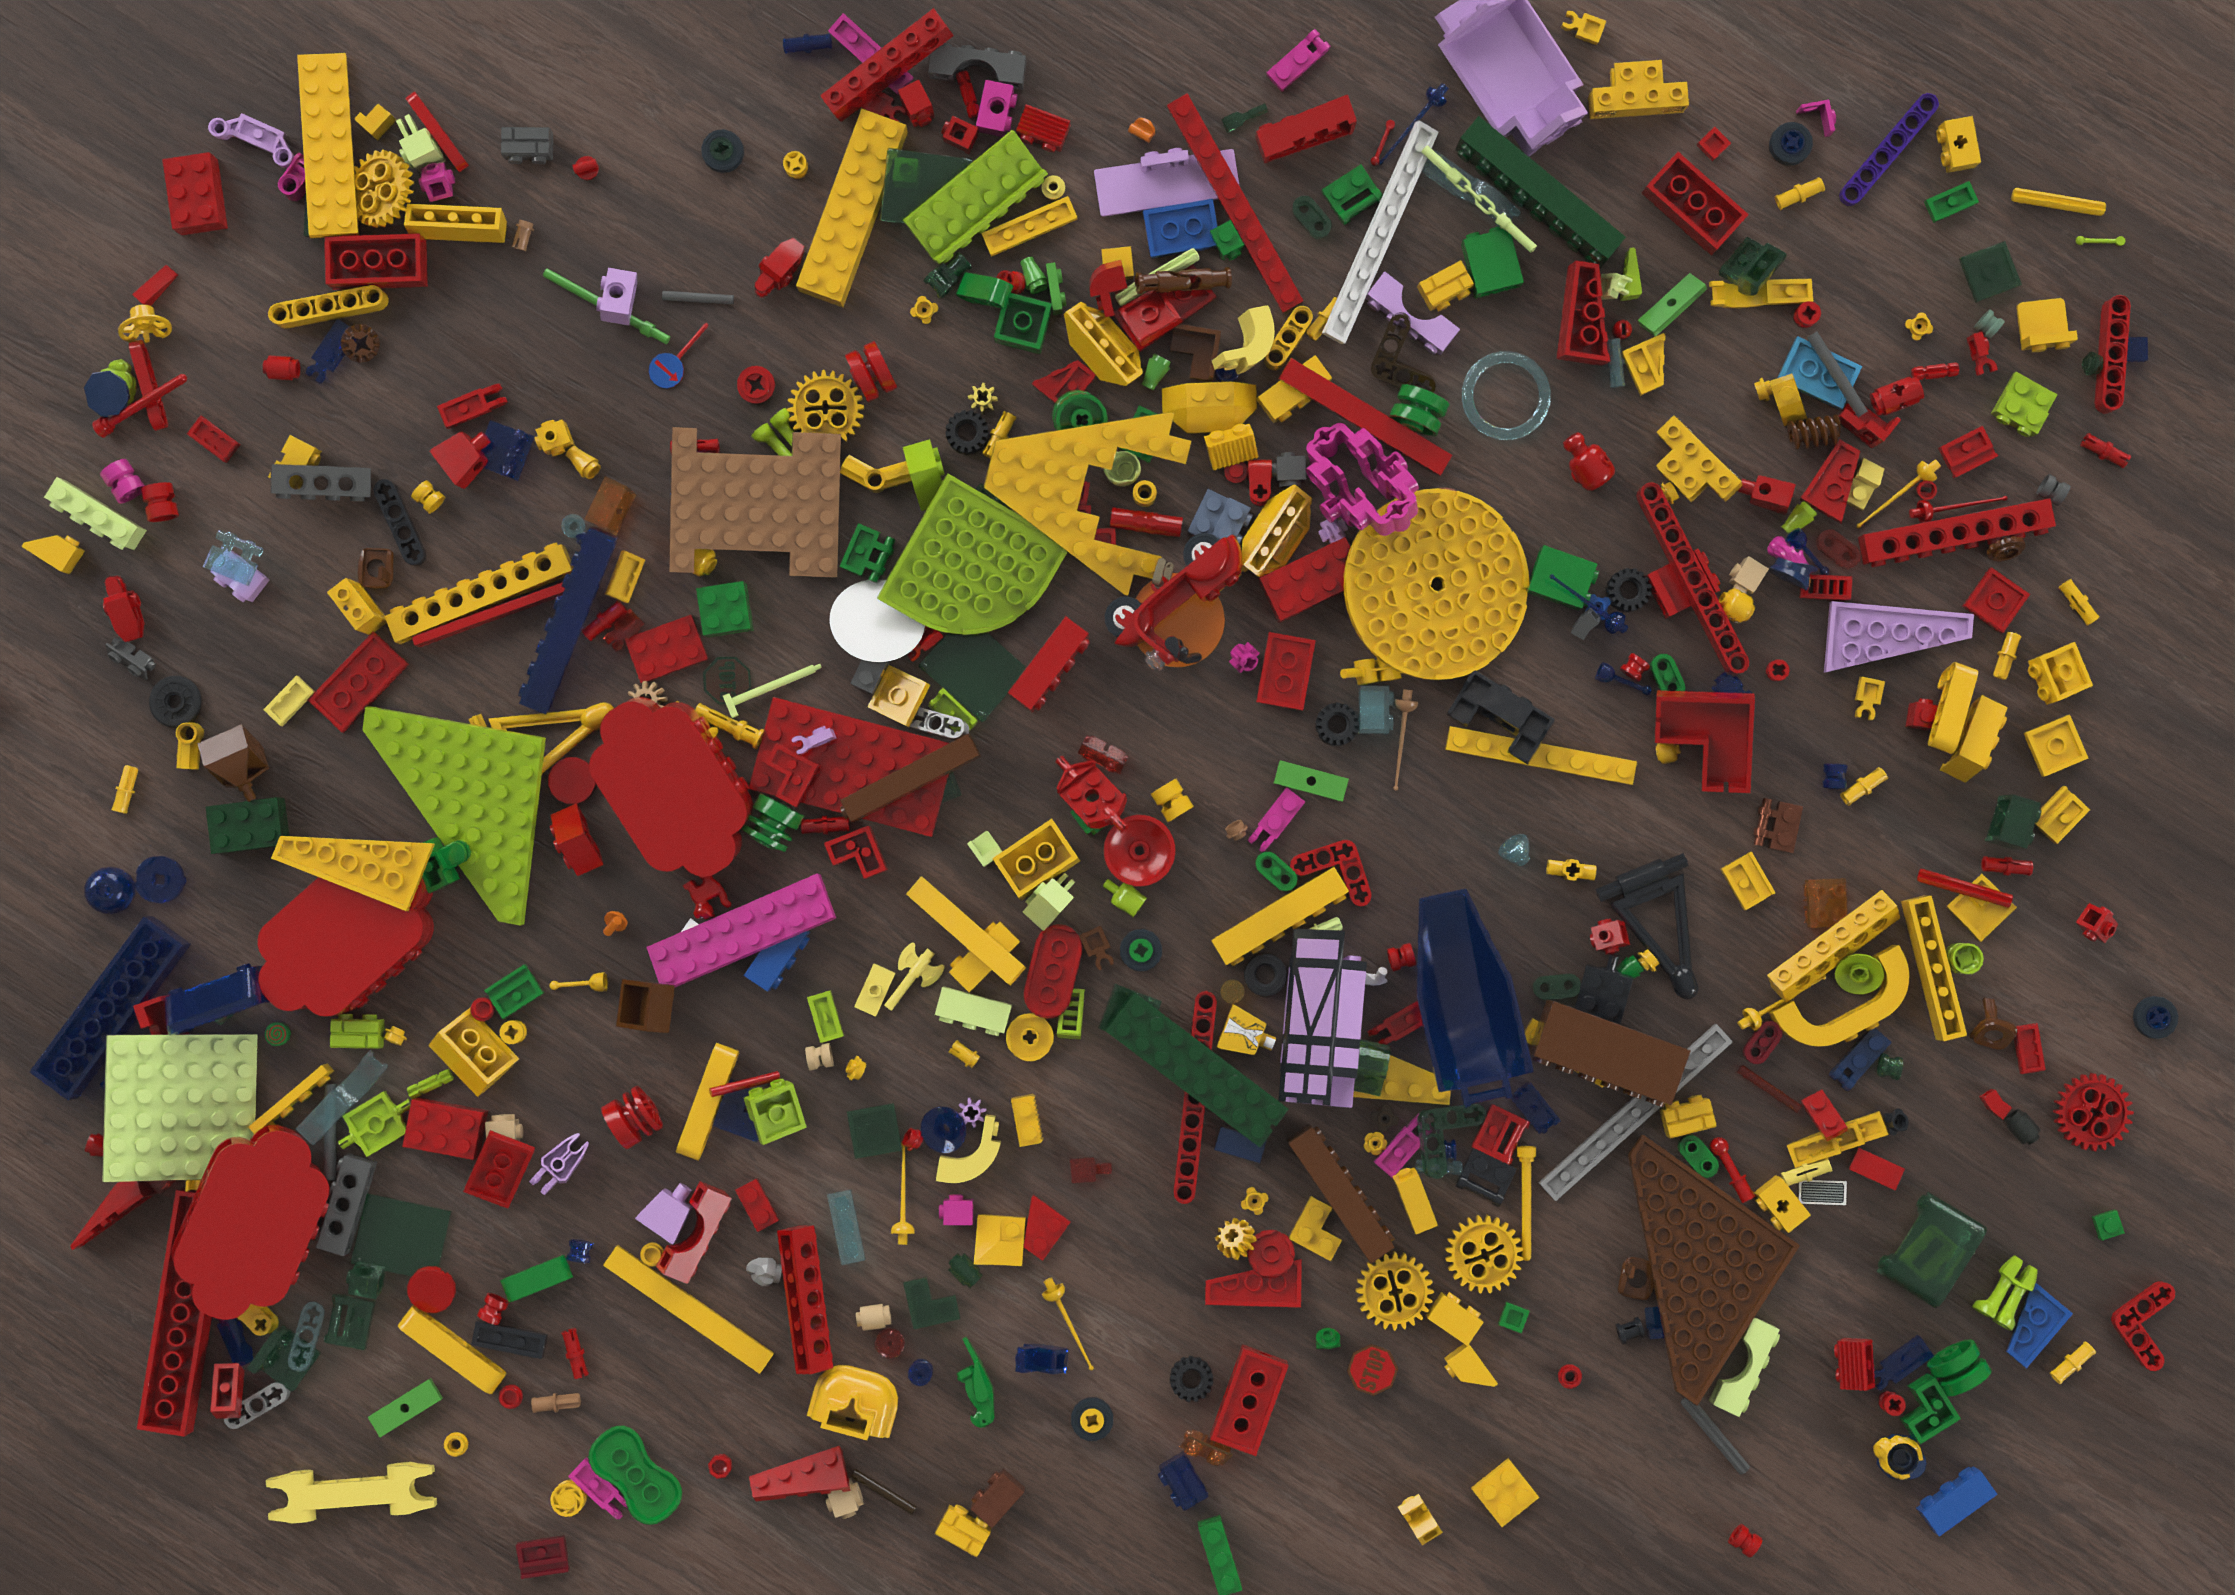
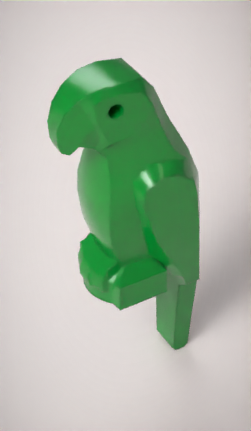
M966 1336L963 1338V1341L974 1362V1366L970 1365L956 1374L958 1381L965 1384L967 1396L977 1409L975 1415L970 1416L971 1422L976 1427L982 1428L991 1424L995 1418L994 1390L977 1352Z

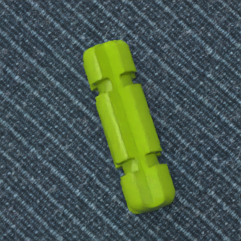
M446 1069L439 1072V1075L435 1074L418 1082V1085L409 1086L407 1092L410 1098L414 1099L421 1096L422 1093L425 1094L442 1086V1083L447 1084L453 1081L454 1078L451 1071Z

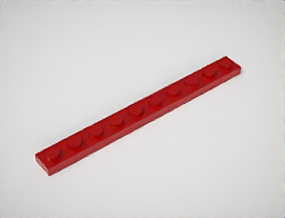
M1188 93L1167 104L1170 114L1226 214L1232 221L1282 314L1302 303L1304 300Z

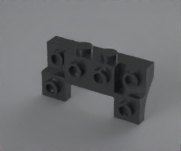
M1476 670L1468 677L1462 690L1447 712L1449 717L1468 727L1474 716L1479 713L1512 733L1516 738L1509 747L1508 753L1527 765L1555 722L1553 717L1533 706L1529 699L1523 696L1518 697L1506 685H1499Z

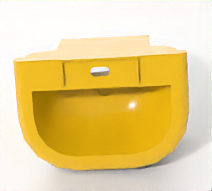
M837 1365L819 1376L814 1386L807 1416L822 1422L820 1428L863 1440H868L869 1436L890 1438L898 1409V1395L891 1381L876 1372L849 1365ZM846 1417L853 1418L855 1421H847Z

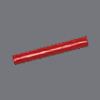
M778 1071L712 1087L709 1088V1093L711 1097H716L771 1083L774 1080L780 1079V1074Z

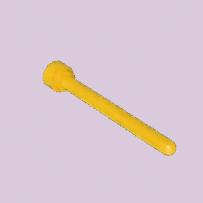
M1517 1146V1157L1522 1162V1258L1524 1261H1529L1531 1259V1162H1534V1157H1536V1147Z

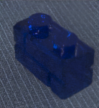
M1184 1451L1159 1465L1161 1472L1158 1473V1476L1163 1485H1169L1173 1491L1170 1497L1176 1507L1181 1505L1182 1509L1186 1511L1209 1496L1207 1489Z

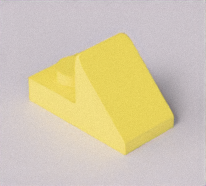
M1862 458L1855 471L1847 504L1861 511L1864 510L1874 489L1881 484L1884 468Z

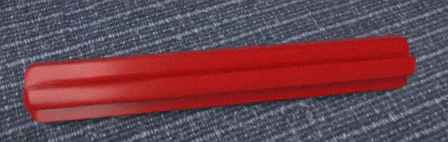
M1920 869L1917 876L1918 882L2009 908L2013 901L2011 894L1929 870Z

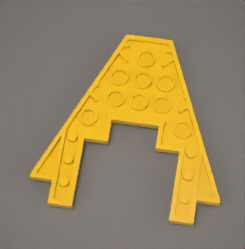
M1171 412L996 440L984 488L1122 594L1128 596L1133 575L1153 579L1158 559L1162 557L1094 540L1100 517L1077 511L1088 464L1112 470L1117 447L1186 464L1191 441L1169 435L1174 413Z

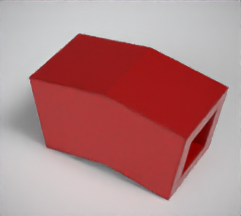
M1990 1089L1979 1096L1986 1109L1999 1119H2004L2012 1109L2011 1106L2001 1099L1995 1089Z

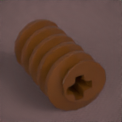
M1834 414L1833 417L1830 415L1824 416L1823 419L1815 417L1814 421L1811 418H1806L1805 421L1798 419L1795 423L1792 420L1787 423L1788 438L1791 444H1794L1796 450H1799L1800 442H1803L1805 448H1809L1810 441L1813 442L1814 447H1818L1819 440H1822L1823 445L1827 446L1828 439L1831 438L1833 445L1837 444L1838 437H1840L1841 425L1837 414Z

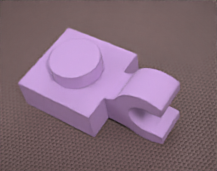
M823 726L813 730V735L808 738L795 736L792 739L793 743L803 742V748L797 750V754H804L811 748H816L836 739L834 730L831 728L826 729Z

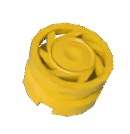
M565 1480L552 1492L550 1498L551 1506L558 1515L570 1517L577 1514L586 1504L587 1494L572 1480Z

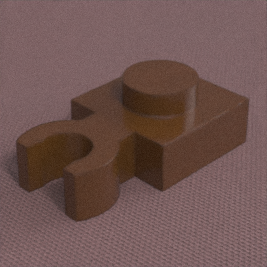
M1101 925L1079 935L1088 956L1096 955L1095 963L1099 970H1102L1100 961L1103 958L1108 959L1110 965L1114 964L1113 958L1105 952L1106 949L1110 948V945Z

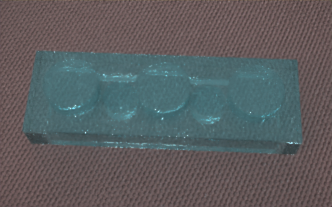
M852 1190L827 1194L841 1265L866 1260Z

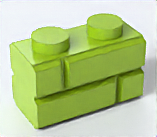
M340 1014L338 1018L331 1019L330 1048H383L384 1019H377V1014H362V1019L353 1018V1014Z

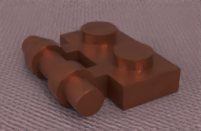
M1763 798L1762 806L1759 807L1757 813L1759 814L1757 828H1754L1753 835H1755L1753 845L1763 846L1764 838L1770 839L1768 848L1794 853L1803 806L1778 802L1776 810H1772V800ZM1769 817L1774 818L1772 831L1766 830Z

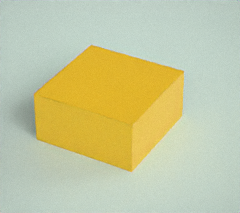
M1131 246L1101 249L1103 264L1121 260L1125 278L1134 279Z

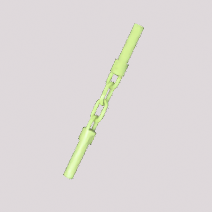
M1428 145L1422 150L1421 153L1437 166L1453 185L1461 192H1469L1475 198V204L1485 214H1493L1497 218L1495 223L1500 228L1511 234L1530 253L1536 249L1537 245L1519 230L1505 213L1499 215L1495 211V205L1485 195L1476 194L1471 189L1470 181L1456 168H1452ZM1461 179L1467 183V185H1464L1465 189L1458 184ZM1481 198L1491 205L1488 208L1489 211L1479 204L1482 201Z

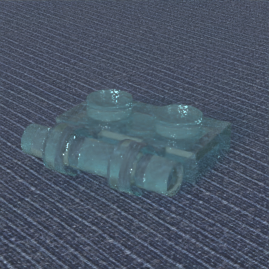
M219 530L216 533V539L223 541V545L221 548L212 545L203 567L249 586L258 567V564L250 561L252 555L260 557L263 553V548L257 546L251 540L245 541L238 538L232 532L226 533ZM233 546L242 550L241 556L231 553Z

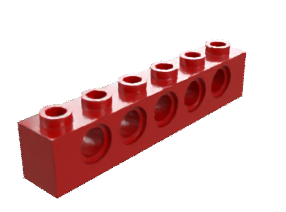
M933 8L820 96L835 117L842 122L954 35Z
M814 1225L795 1226L778 1230L777 1236L796 1374H814L833 1369V1355L830 1347L823 1282L819 1265L820 1259L817 1251V1237Z

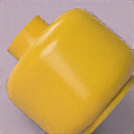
M1657 743L1656 754L1662 764L1678 760V754L1681 753L1679 744Z

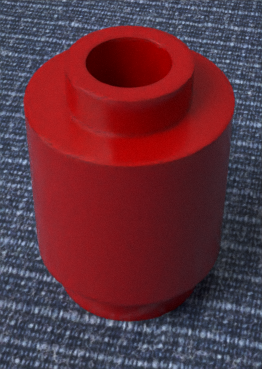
M269 355L267 360L263 361V373L267 374L268 379L292 381L300 376V361L289 356Z

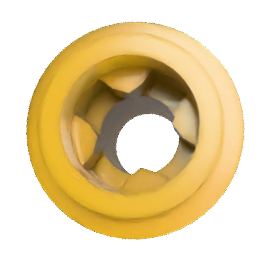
M572 446L566 452V457L569 458L581 477L592 479L600 471L601 465L598 463V459L585 453L578 447Z

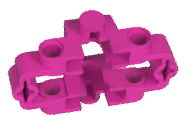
M1343 423L1319 428L1314 434V439L1306 446L1311 465L1305 470L1310 480L1323 494L1325 502L1319 505V508L1324 517L1331 523L1341 517L1348 526H1355L1360 531L1371 525L1382 536H1387L1394 531L1402 532L1407 530L1411 523L1410 520L1418 513L1414 492L1419 490V486L1414 477L1406 470L1408 466L1401 454L1395 451L1386 457L1383 454L1382 445L1365 428H1362L1355 434ZM1341 443H1345L1352 455L1358 460L1363 476L1387 500L1393 498L1398 500L1388 505L1387 513L1383 516L1378 514L1375 507L1367 500L1366 494L1359 487L1355 489V498L1352 496L1344 472L1327 459L1337 453L1338 445ZM1374 453L1377 466L1371 472L1367 457ZM1335 480L1340 489L1337 497L1331 493L1329 484Z

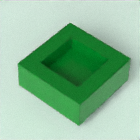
M2110 1210L2092 1216L2099 1240H2106L2125 1233L2117 1210Z
M1506 1301L1498 1324L1522 1334L1530 1311Z

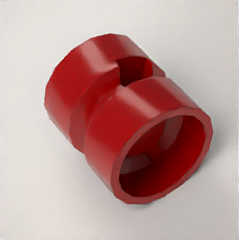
M154 483L141 488L143 502L148 503L145 507L148 522H162L179 517L177 503L172 501L175 497L172 483Z

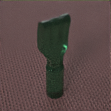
M1264 103L1248 110L1246 113L1235 112L1221 120L1224 123L1226 132H1230L1241 127L1246 120L1267 113L1268 109Z

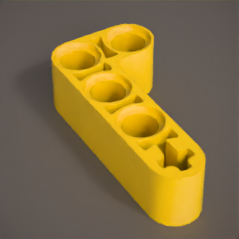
M1953 662L1941 674L1938 689L1942 690V694L1928 739V746L1949 754H1953L1956 750L1977 681L1978 670L1958 662Z

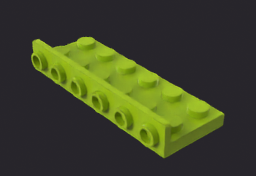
M1011 130L903 219V222L934 262L938 264L946 263L953 258V253L957 249L969 245L972 242L971 238L975 234L986 231L993 219L1004 216L1008 212L1010 205L1014 202L1019 203L1026 197L1028 190L1032 187L1037 188L1045 181L1044 177L1048 173L1039 166L1015 131Z

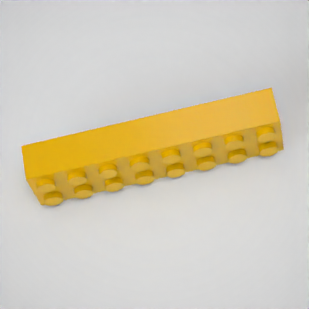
M861 108L797 281L796 287L799 292L844 307L891 180L894 157H899L908 134L906 124Z

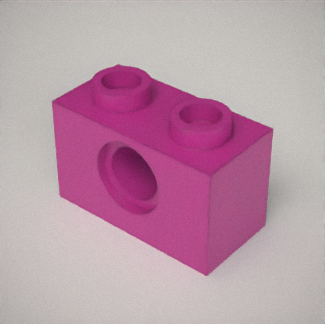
M985 80L976 127H978L980 133L1004 137L1006 131H1010L1013 117H1010L1009 114L1011 108L1016 106L1018 95L1014 93L1013 85ZM995 105H1001L1004 108L999 114L991 111Z

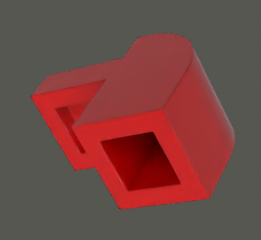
M1121 260L1099 266L1093 272L1089 282L1090 296L1100 295L1096 297L1099 311L1104 310L1105 317L1114 316L1110 292L1128 288Z

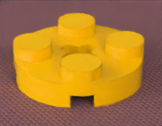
M1033 1013L1018 1016L1011 1022L1006 1032V1043L1009 1050L1016 1057L1024 1061L1041 1059L1049 1052L1054 1040L1053 1029L1048 1021ZM1028 1030H1031L1032 1034L1037 1035V1039H1033L1032 1044H1028V1040H1023V1035H1027Z

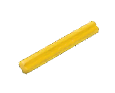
M2015 188L2011 196L2013 202L2102 216L2106 211L2105 202Z

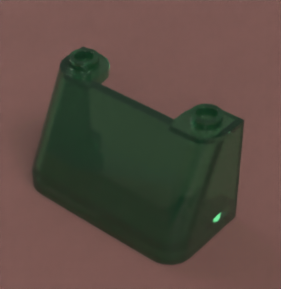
M1927 1192L1916 1203L1918 1207L1917 1212L1919 1213L1918 1218L1895 1254L1884 1255L1880 1259L1877 1273L1925 1304L1937 1308L1945 1300L1986 1235L1987 1227L1932 1193Z

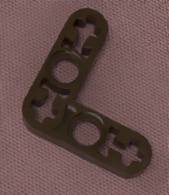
M1398 312L1389 321L1371 364V373L1376 378L1400 388L1402 384L1411 385L1414 376L1418 375L1417 381L1424 383L1425 380L1430 381L1429 386L1432 388H1427L1426 390L1434 393L1436 380L1432 375L1396 361L1411 326L1410 317L1406 313ZM1400 318H1403L1404 324L1407 325L1406 327H1401L1398 335L1403 336L1402 339L1395 334H1388L1389 331L1394 333L1397 326L1394 320L1399 321ZM1389 339L1395 340L1398 348L1393 352L1387 351L1384 347L1385 341ZM1385 362L1386 368L1392 370L1393 365L1397 368L1394 370L1393 377L1391 378L1388 377L1390 375L1389 371L1383 370L1380 373L1375 365ZM1401 370L1408 371L1410 374L1409 381L1400 382L1397 379V373ZM1415 382V386L1422 388L1421 384Z

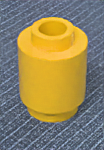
M1144 480L1134 486L1133 500L1137 505L1148 507L1155 502L1157 490L1153 483ZM1141 492H1148L1149 497L1146 499L1141 498Z

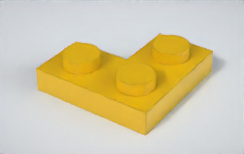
M1310 1196L1289 1238L1331 1261L1342 1242V1239L1322 1229L1332 1207Z

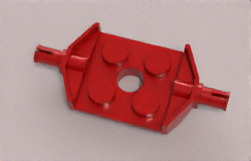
M1064 756L1056 759L1055 763L1064 771L1056 787L1057 793L1089 828L1096 829L1114 824L1121 833L1124 830L1126 831L1128 825L1120 818L1127 802L1126 794H1122L1096 767L1095 761L1090 760L1072 765ZM1090 794H1097L1099 796L1094 802L1086 800Z

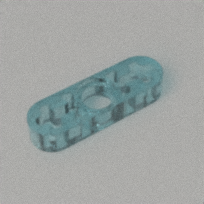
M309 1302L303 1307L291 1346L288 1365L297 1372L307 1370L312 1362L325 1316L323 1306L317 1302ZM313 1306H316V1310L320 1312L319 1317L315 1316L312 1324H317L316 1329L307 1325L302 1326L304 1321L309 1323L310 1315L307 1314V1311L312 1310ZM304 1330H311L313 1333V1340L308 1344H303L299 1338ZM297 1345L303 1348H310L309 1353L304 1351L303 1358L306 1359V1363L301 1364L300 1367H296L297 1363L293 1362L294 1357H299L301 1351L300 1349L296 1350Z

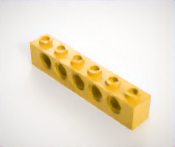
M1883 890L1879 891L1769 973L1767 976L1771 987L1785 1003L1789 1002L1836 967L1843 958L1852 955L1899 920L1898 906Z

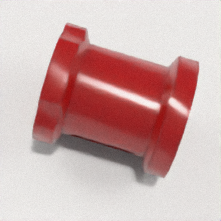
M1884 1391L1879 1396L1878 1404L1880 1408L1889 1415L1899 1416L1905 1411L1906 1403L1904 1399L1895 1392ZM1891 1399L1894 1400V1406L1892 1408L1890 1407L1891 1404L1889 1402Z

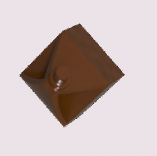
M242 724L198 743L203 766L225 788H238L239 792H243L247 802L256 798L251 788V781L268 770L269 766L263 746Z

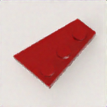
M1839 439L1801 496L1800 501L1806 502L1809 506L1842 524L1860 450Z

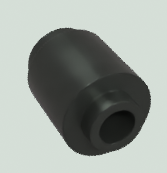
M2016 1109L2005 1118L2006 1127L2021 1144L2027 1143L2031 1145L2039 1139L2040 1135L2038 1133L2041 1129L2026 1112Z

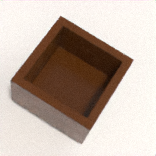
M622 979L616 1027L646 1032L669 1033L675 985Z

